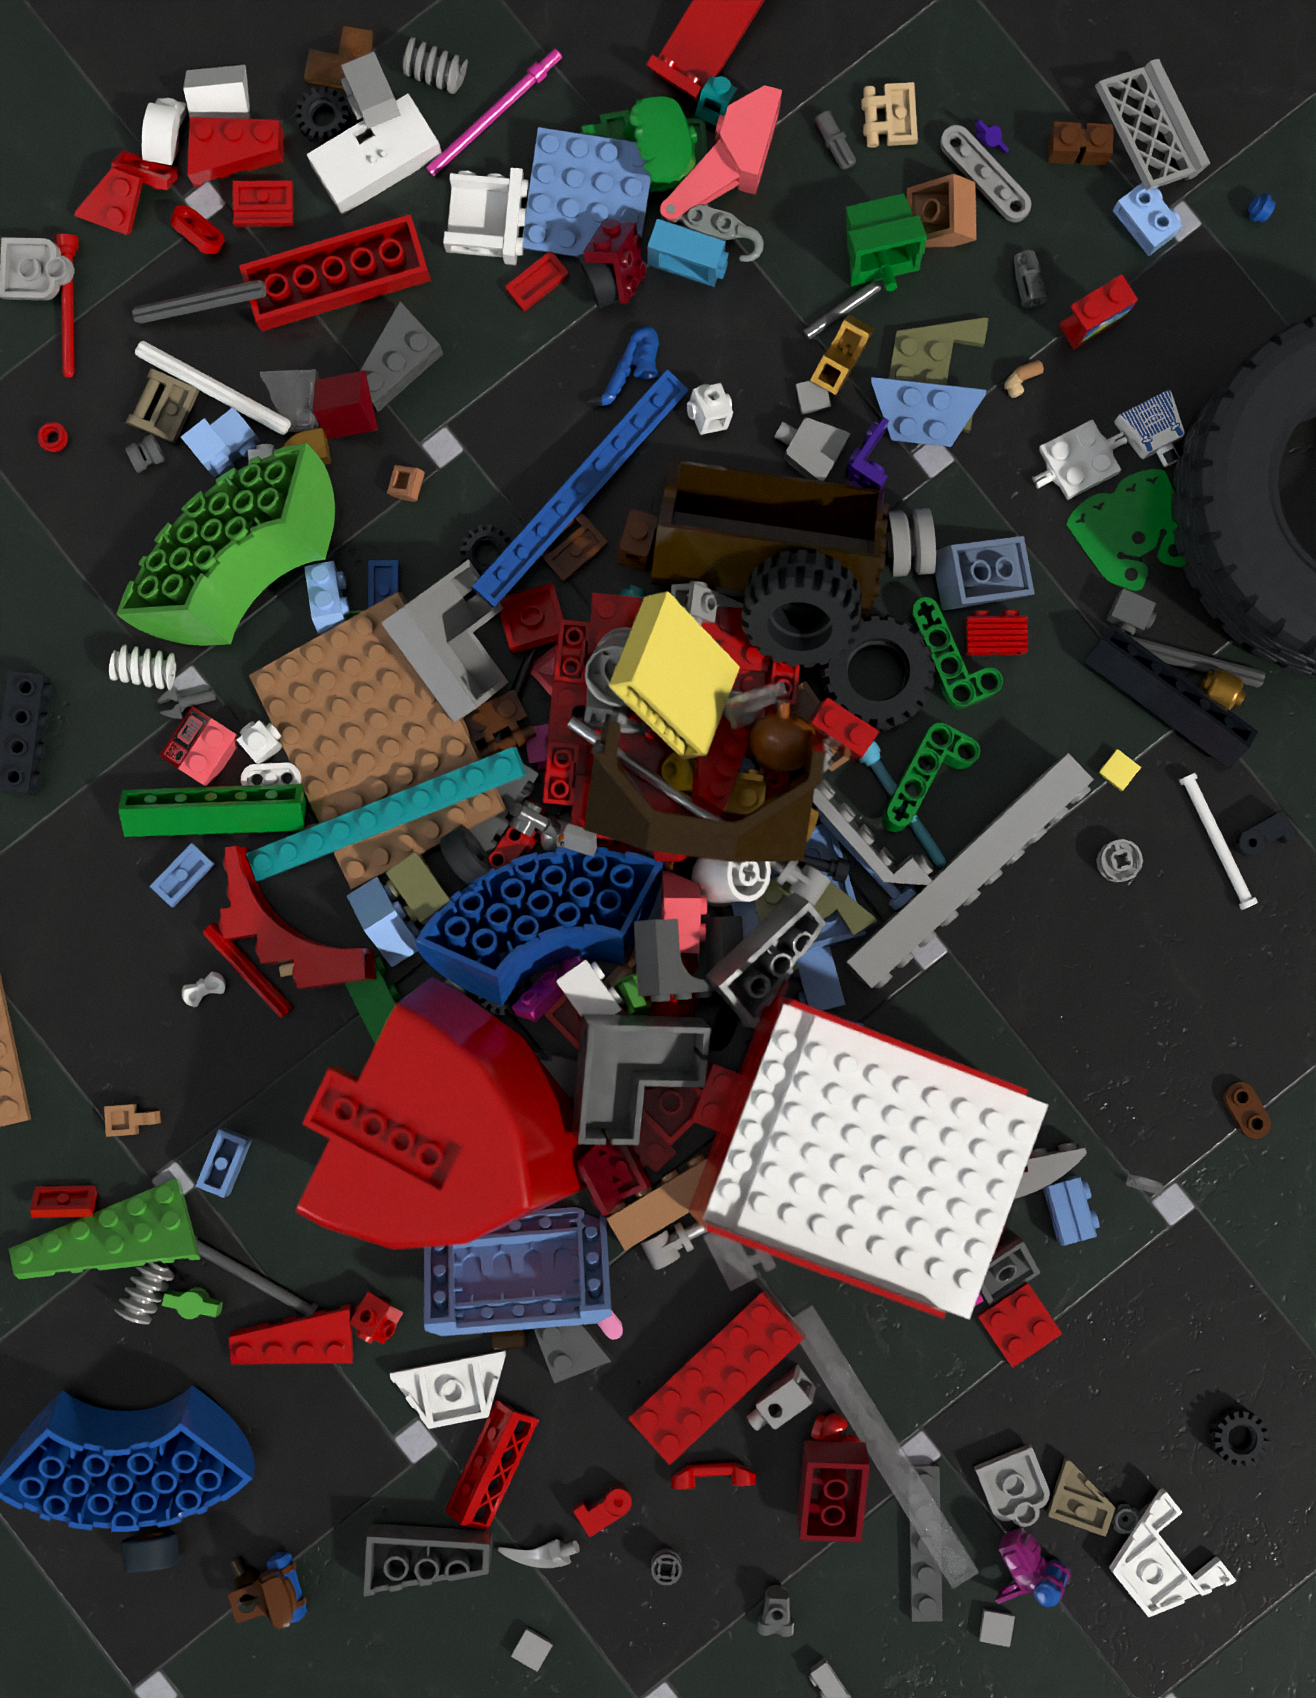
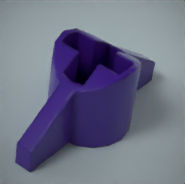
M977 119L975 122L977 130L975 139L983 147H995L1001 152L1007 153L1009 148L1001 141L1002 132L1000 128L985 125L980 119Z

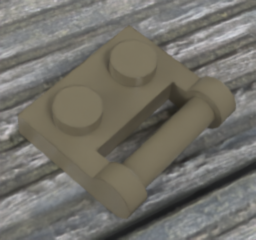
M150 369L147 375L149 380L133 415L129 414L126 423L175 444L199 390L162 372ZM159 385H165V389L150 421L144 420Z

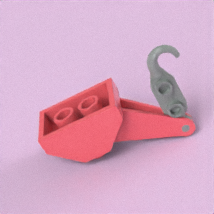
M764 85L728 105L725 116L720 115L715 131L717 133L715 138L716 144L669 197L662 202L660 216L663 221L673 224L681 220L687 229L720 240L750 239L754 243L753 252L749 255H741L739 260L750 262L760 256L763 251L764 242L757 230L746 226L731 213L704 205L736 186L740 191L756 195L779 115L782 90Z

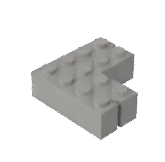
M469 559L381 622L454 723L478 708L508 683L507 679L473 634L475 630L504 608L500 603L492 608L478 594L467 602L465 601L463 596L472 591L470 587L480 577Z

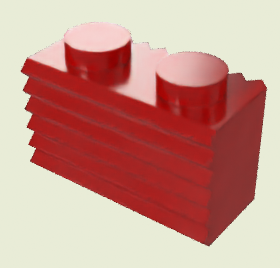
M1016 610L1002 611L1001 616H989V611L971 612V616H967L964 619L965 655H1024L1028 652L1027 616H1019V611Z

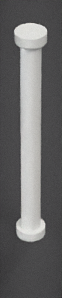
M1196 773L1180 779L1179 782L1181 785H1185L1241 901L1239 904L1241 910L1258 903L1256 897L1252 898L1195 780L1198 778Z

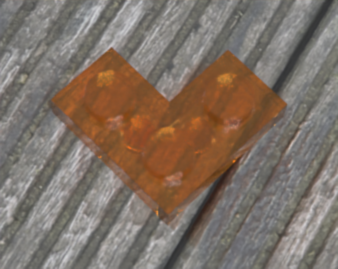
M343 26L338 54L309 49L304 75L305 81L343 88L340 79L344 78L345 75L341 65L371 53L373 32L371 30Z

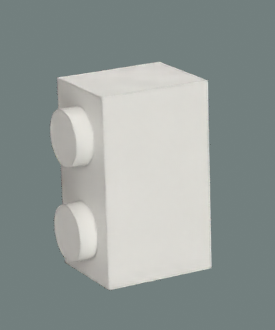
M585 960L556 980L581 1017L582 1014L615 1015L622 1010L619 1004L623 1000L613 986L609 989L605 987L601 981L605 975L595 961L589 964Z

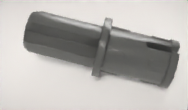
M830 111L821 113L815 118L814 123L826 141L824 146L830 148L840 168L846 170L856 163V158L845 140L846 134L840 131Z

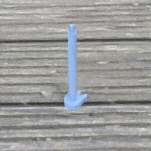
M816 808L819 810V820L891 896L892 899L889 905L894 911L900 909L917 894V889L912 884H907L899 891L893 883L884 882L820 809Z

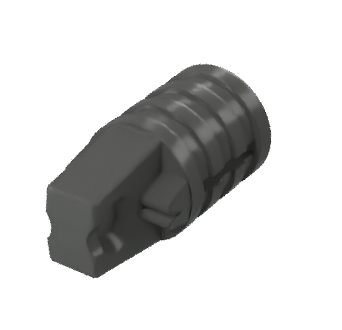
M1028 249L1014 256L1015 274L1022 306L1034 307L1047 302L1048 295L1044 286L1043 273L1035 252Z

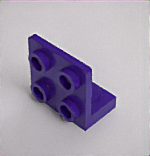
M885 417L880 424L874 422L871 425L862 443L864 445L863 449L857 446L848 460L849 463L846 469L849 470L846 480L857 487L882 490L888 476L884 474L885 470L883 467L873 461L866 462L885 433L889 422Z

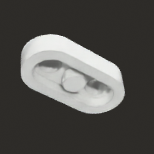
M291 763L252 764L243 770L241 784L242 786L254 785L253 778L256 775H261L263 778L260 785L284 784L283 776L287 773H290L293 777L289 784H301V773Z

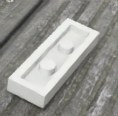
M511 168L503 246L504 263L511 265L517 264V255H523L524 238L519 237L520 226H525L526 208H522V199L528 198L529 180L524 179L523 169Z

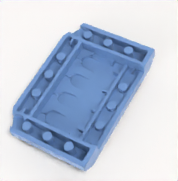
M577 1207L544 1209L467 1244L424 1247L425 1331L440 1336L596 1324L612 1316L606 1217L599 1215V1219L587 1215L583 1209Z

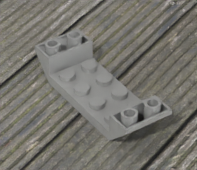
M823 742L826 750L824 773L834 763L831 759L834 753ZM823 780L822 784L814 789L813 803L884 882L929 885L933 881L934 873L932 868L934 866L923 853L918 856L915 852H912L899 865L895 866L894 861L896 859L887 848L883 847L880 849L874 843L876 837L865 824L861 827L854 820L856 816L854 811L845 802L840 804L833 797L836 792L826 780Z

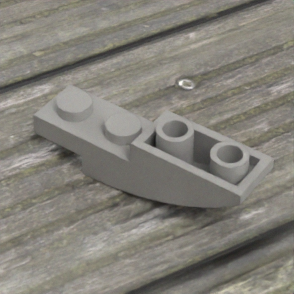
M1069 1142L1058 1145L1057 1151L1047 1152L1046 1148L1031 1150L1014 1199L1036 1192L1065 1175L1086 1155L1085 1147L1076 1146V1142Z

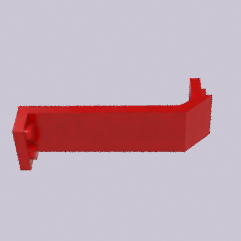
M693 0L658 58L652 55L646 66L652 73L698 102L701 91L710 76L716 78L765 0Z

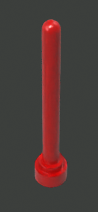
M72 234L55 235L54 243L60 248L61 255L67 257L73 263V256H76V251L79 250V237ZM73 278L68 284L61 286L62 373L66 378H71L74 375Z

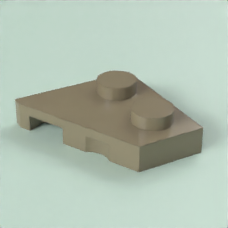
M1064 1458L1046 1515L1106 1537L1115 1511L1114 1505L1069 1459Z

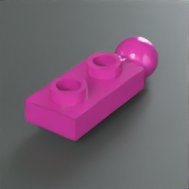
M569 958L562 962L561 970L551 968L545 972L541 979L528 991L524 992L520 999L512 1006L516 1016L536 1022L565 994L556 980L582 963L584 959Z

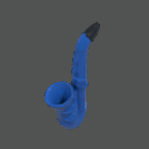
M642 326L634 331L629 338L628 346L622 359L618 362L605 393L595 395L586 400L588 405L604 406L611 404L616 395L621 392V387L626 382L625 378L630 375L633 366H636L634 376L637 378L654 379L658 377L659 372L656 369L655 359L659 347V338L653 328Z

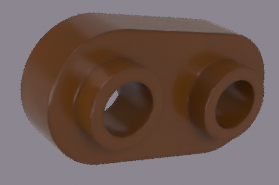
M1245 1082L1229 1084L1224 1090L1223 1099L1242 1134L1253 1139L1266 1136L1271 1128V1120L1253 1087ZM1242 1091L1245 1093L1246 1098L1244 1102L1239 1103L1237 1101V1094ZM1255 1118H1258L1261 1123L1258 1129L1252 1127V1121Z

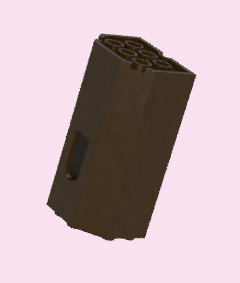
M670 459L657 525L651 584L672 587V584H689L690 581H699L708 584V589L719 592V594L744 598L748 577L752 575L753 570L759 564H764V560L773 555L779 557L781 552L789 550L791 553H798V550H808L807 553L816 554L817 551L824 553L828 559L833 557L839 560L842 568L846 566L854 574L853 578L858 580L861 587V615L866 616L870 605H874L875 597L878 598L880 572L884 570L886 557L884 552L887 540L885 536L888 523L886 519L889 503H884V490ZM804 602L787 603L791 605L820 609L815 605Z

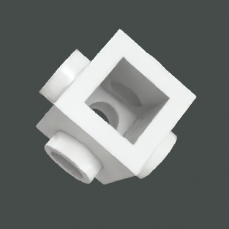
M721 383L713 385L703 384L693 389L690 401L687 403L688 415L691 420L694 419L700 435L728 429L733 415L732 401L729 394H725Z

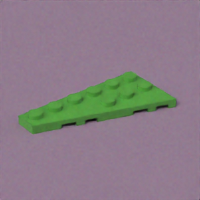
M177 1178L93 1213V1217L80 1218L9 1248L13 1273L18 1279L53 1276L57 1272L66 1271L81 1273L84 1269L93 1268L108 1270L144 1266L147 1262L156 1261L172 1263L175 1259L189 1258V1260L200 1259L182 1185Z

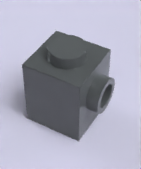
M1123 588L1117 594L1106 620L1118 625V628L1128 635L1133 636L1134 633L1139 635L1145 628L1148 630L1151 628L1157 613L1153 612L1156 603Z

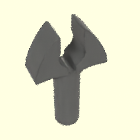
M172 687L157 702L160 704L170 700L177 702L178 704L175 705L174 709L160 713L172 719L183 720V712L186 707L214 701L216 694L213 689L182 696L178 694L176 687Z

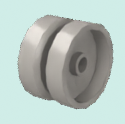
M930 508L914 509L910 515V523H908L907 516L903 510L888 511L885 550L891 577L907 576L911 569V557L914 570L918 575L934 574L936 567V541Z

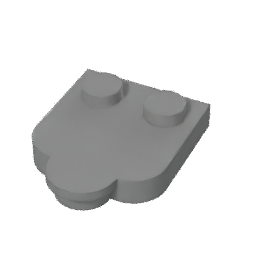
M1 238L0 298L9 300H50L57 295L60 286L66 285L72 280L74 265L70 259L61 255V250L56 243L45 238Z
M1030 1444L974 1466L990 1509L996 1518L1002 1521L1012 1520L1021 1527L1030 1526L1037 1521L1040 1508L1044 1507L1049 1500L1050 1491Z

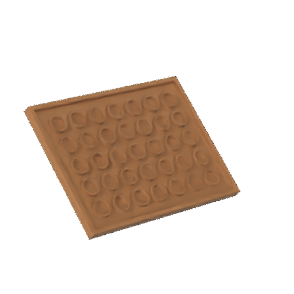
M402 592L391 595L249 675L272 725L282 735L279 739L291 764L295 765L301 773V784H303L304 792L320 824L482 759L463 717L455 723L452 721L381 623L407 604ZM494 788L333 853L350 888L356 889L373 878L385 874L415 851L421 855L440 845V839L456 827L463 825L467 829H471L507 810L497 788Z

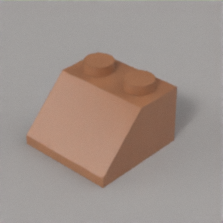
M950 174L907 188V202L913 215L920 216L927 236L926 247H954L976 240V189L974 181L956 174Z

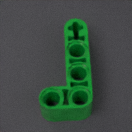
M929 597L918 599L910 610V620L915 632L920 631L925 637L923 639L925 645L931 648L933 653L931 660L935 662L934 675L947 704L953 709H964L996 694L1003 684L1001 673L995 668L989 667L969 675L937 602ZM921 606L924 610L929 609L931 611L928 621L932 626L926 631L924 628L928 625V621L924 615H918ZM932 633L940 634L944 640L943 646L935 647L931 645L929 635ZM944 660L953 662L956 668L955 673H944L941 669V662ZM982 676H990L994 680L995 686L993 690H986L982 687L980 683ZM957 687L965 689L968 695L967 700L964 702L957 701L953 697V689Z
M936 723L932 725L922 736L882 813L881 820L883 826L891 832L903 830L913 820L942 762L954 769L965 770L978 759L980 755L979 744L973 738L947 724ZM931 735H940L943 739V745L935 744ZM958 748L967 750L970 758L968 760L962 759L958 754ZM918 759L926 760L930 764V771L921 769L918 765ZM905 785H913L917 790V796L908 795L905 791ZM901 805L906 806L900 814L899 818L901 820H895L896 810Z

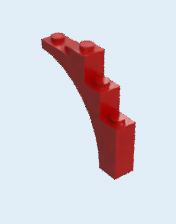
M240 846L225 847L223 865L228 875L229 885L227 886L226 893L231 907L220 909L219 928L223 934V939L240 940L257 937L255 951L260 959V964L273 965L294 961L292 976L297 984V989H315L377 979L373 949L329 947L308 939L290 927L274 911L262 893L258 881L256 882L246 855L249 849Z

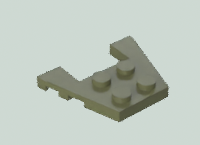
M978 318L897 331L888 378L947 385L953 343L983 347L989 318ZM973 414L962 430L965 433H970Z
M796 865L801 870L804 868L803 866ZM779 875L770 880L765 892L757 900H754L760 923L791 895L789 892L790 883L785 881L783 885H780L776 882ZM830 882L814 906L823 919L837 911L853 937L877 923L876 918L832 882ZM796 963L792 967V970H794L792 974L799 971Z

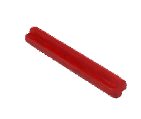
M216 923L209 924L202 933L279 1017H285L292 1010V1005L230 939H223V934Z

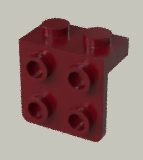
M611 219L601 222L583 251L585 263L613 264L620 304H628L632 295L636 293L639 283L646 275V264L642 261L640 252L642 238L637 233L636 222H619L618 220Z
M606 1138V1145L592 1144L577 1161L578 1176L582 1182H586L591 1192V1201L603 1216L610 1214L622 1199L643 1191L651 1185L631 1145H612L609 1139Z

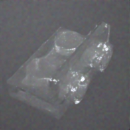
M784 681L754 688L725 699V713L732 729L740 728L765 717L763 707L777 703L776 697L787 693Z

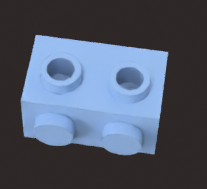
M1141 183L1118 200L1113 212L1146 254L1150 256L1174 238L1182 228L1178 213L1172 208L1169 209L1163 202L1159 189L1154 188L1146 191L1143 183Z
M334 561L304 566L311 618L318 635H322L347 621L346 615L350 614L348 599L343 597L342 589H346L343 571H337Z

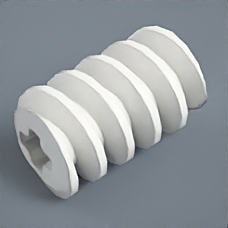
M123 644L119 652L114 650L111 655L109 677L113 681L120 677V680L124 683L132 679L135 685H139L143 681L146 687H151L155 683L158 689H163L167 685L168 690H171L176 673L174 653H170L167 660H163V653L159 650L155 658H152L151 650L147 648L143 656H140L138 646H135L132 653L129 654L127 644Z

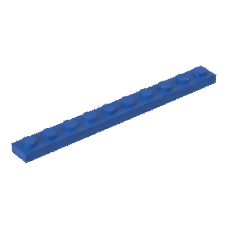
M668 369L664 371L470 588L494 608L689 389Z

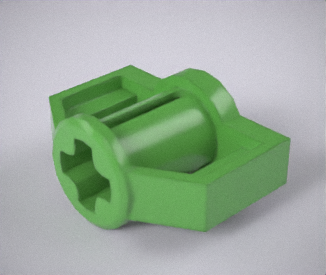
M637 974L626 975L615 982L614 988L619 989L628 1008L627 1015L647 1016V1013L654 1008L651 1001H647L645 996H638Z
M194 1287L187 1292L170 1290L164 1294L162 1306L177 1309L178 1313L185 1319H194L200 1314L217 1317L221 1314L223 1305L222 1301L210 1298L209 1293L200 1287Z

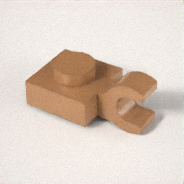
M137 1104L104 1106L106 1137L139 1134L138 1125L161 1123L160 1111L138 1113Z

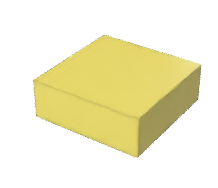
M1116 749L1099 770L1098 774L1118 790L1123 791L1141 767L1120 750Z

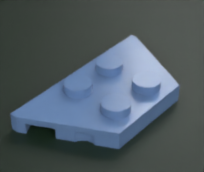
M872 377L871 379L883 417L889 420L887 428L891 440L951 447L986 395V389L880 377Z

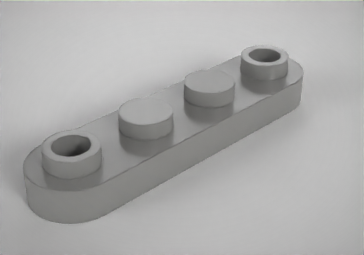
M959 125L948 127L940 141L943 153L969 180L975 182V187L1006 220L1019 222L1025 219L1031 209L1029 195L966 128ZM956 140L960 143V146L952 147L950 141ZM1017 204L1020 210L1017 212L1012 211L1010 205Z

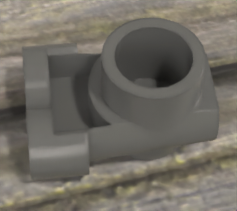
M527 800L524 805L515 802L510 809L509 814L514 817L509 826L530 837L535 828L552 838H555L561 830L559 822L540 813L542 808Z
M772 1585L765 1591V1605L763 1614L758 1617L757 1631L763 1636L777 1633L780 1636L789 1637L794 1633L795 1622L794 1618L790 1616L789 1591L784 1586Z

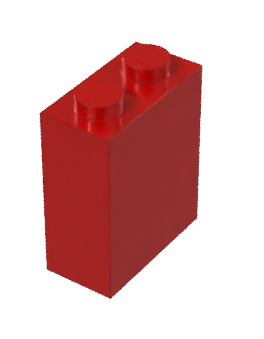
M829 698L820 702L808 719L809 726L814 730L815 735L821 736L824 743L851 761L862 758L879 733L877 729Z

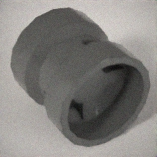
M153 434L145 436L142 442H132L125 445L127 455L137 473L146 470L147 466L152 463L159 464L165 461L163 452Z
M668 1547L661 1548L653 1555L651 1571L654 1580L666 1586L674 1584L680 1578L682 1573L681 1557L674 1549Z

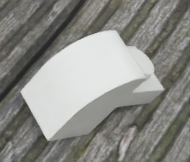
M158 98L155 104H148L142 128V160L172 165L180 150L179 128L187 115V103L178 102L172 98Z

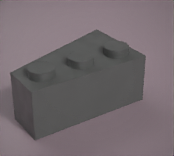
M401 301L360 370L366 371L373 408L377 413L443 355L440 344Z
M586 1324L534 1329L554 1384L612 1361V1355L604 1348Z

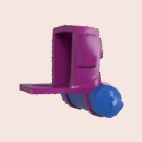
M1023 1527L1006 1533L1001 1540L999 1551L1016 1582L999 1589L995 1598L996 1603L1000 1604L1017 1596L1034 1592L1036 1600L1045 1607L1055 1606L1061 1600L1065 1592V1586L1071 1577L1069 1567L1057 1559L1046 1562L1040 1554L1041 1546L1031 1533L1028 1534Z

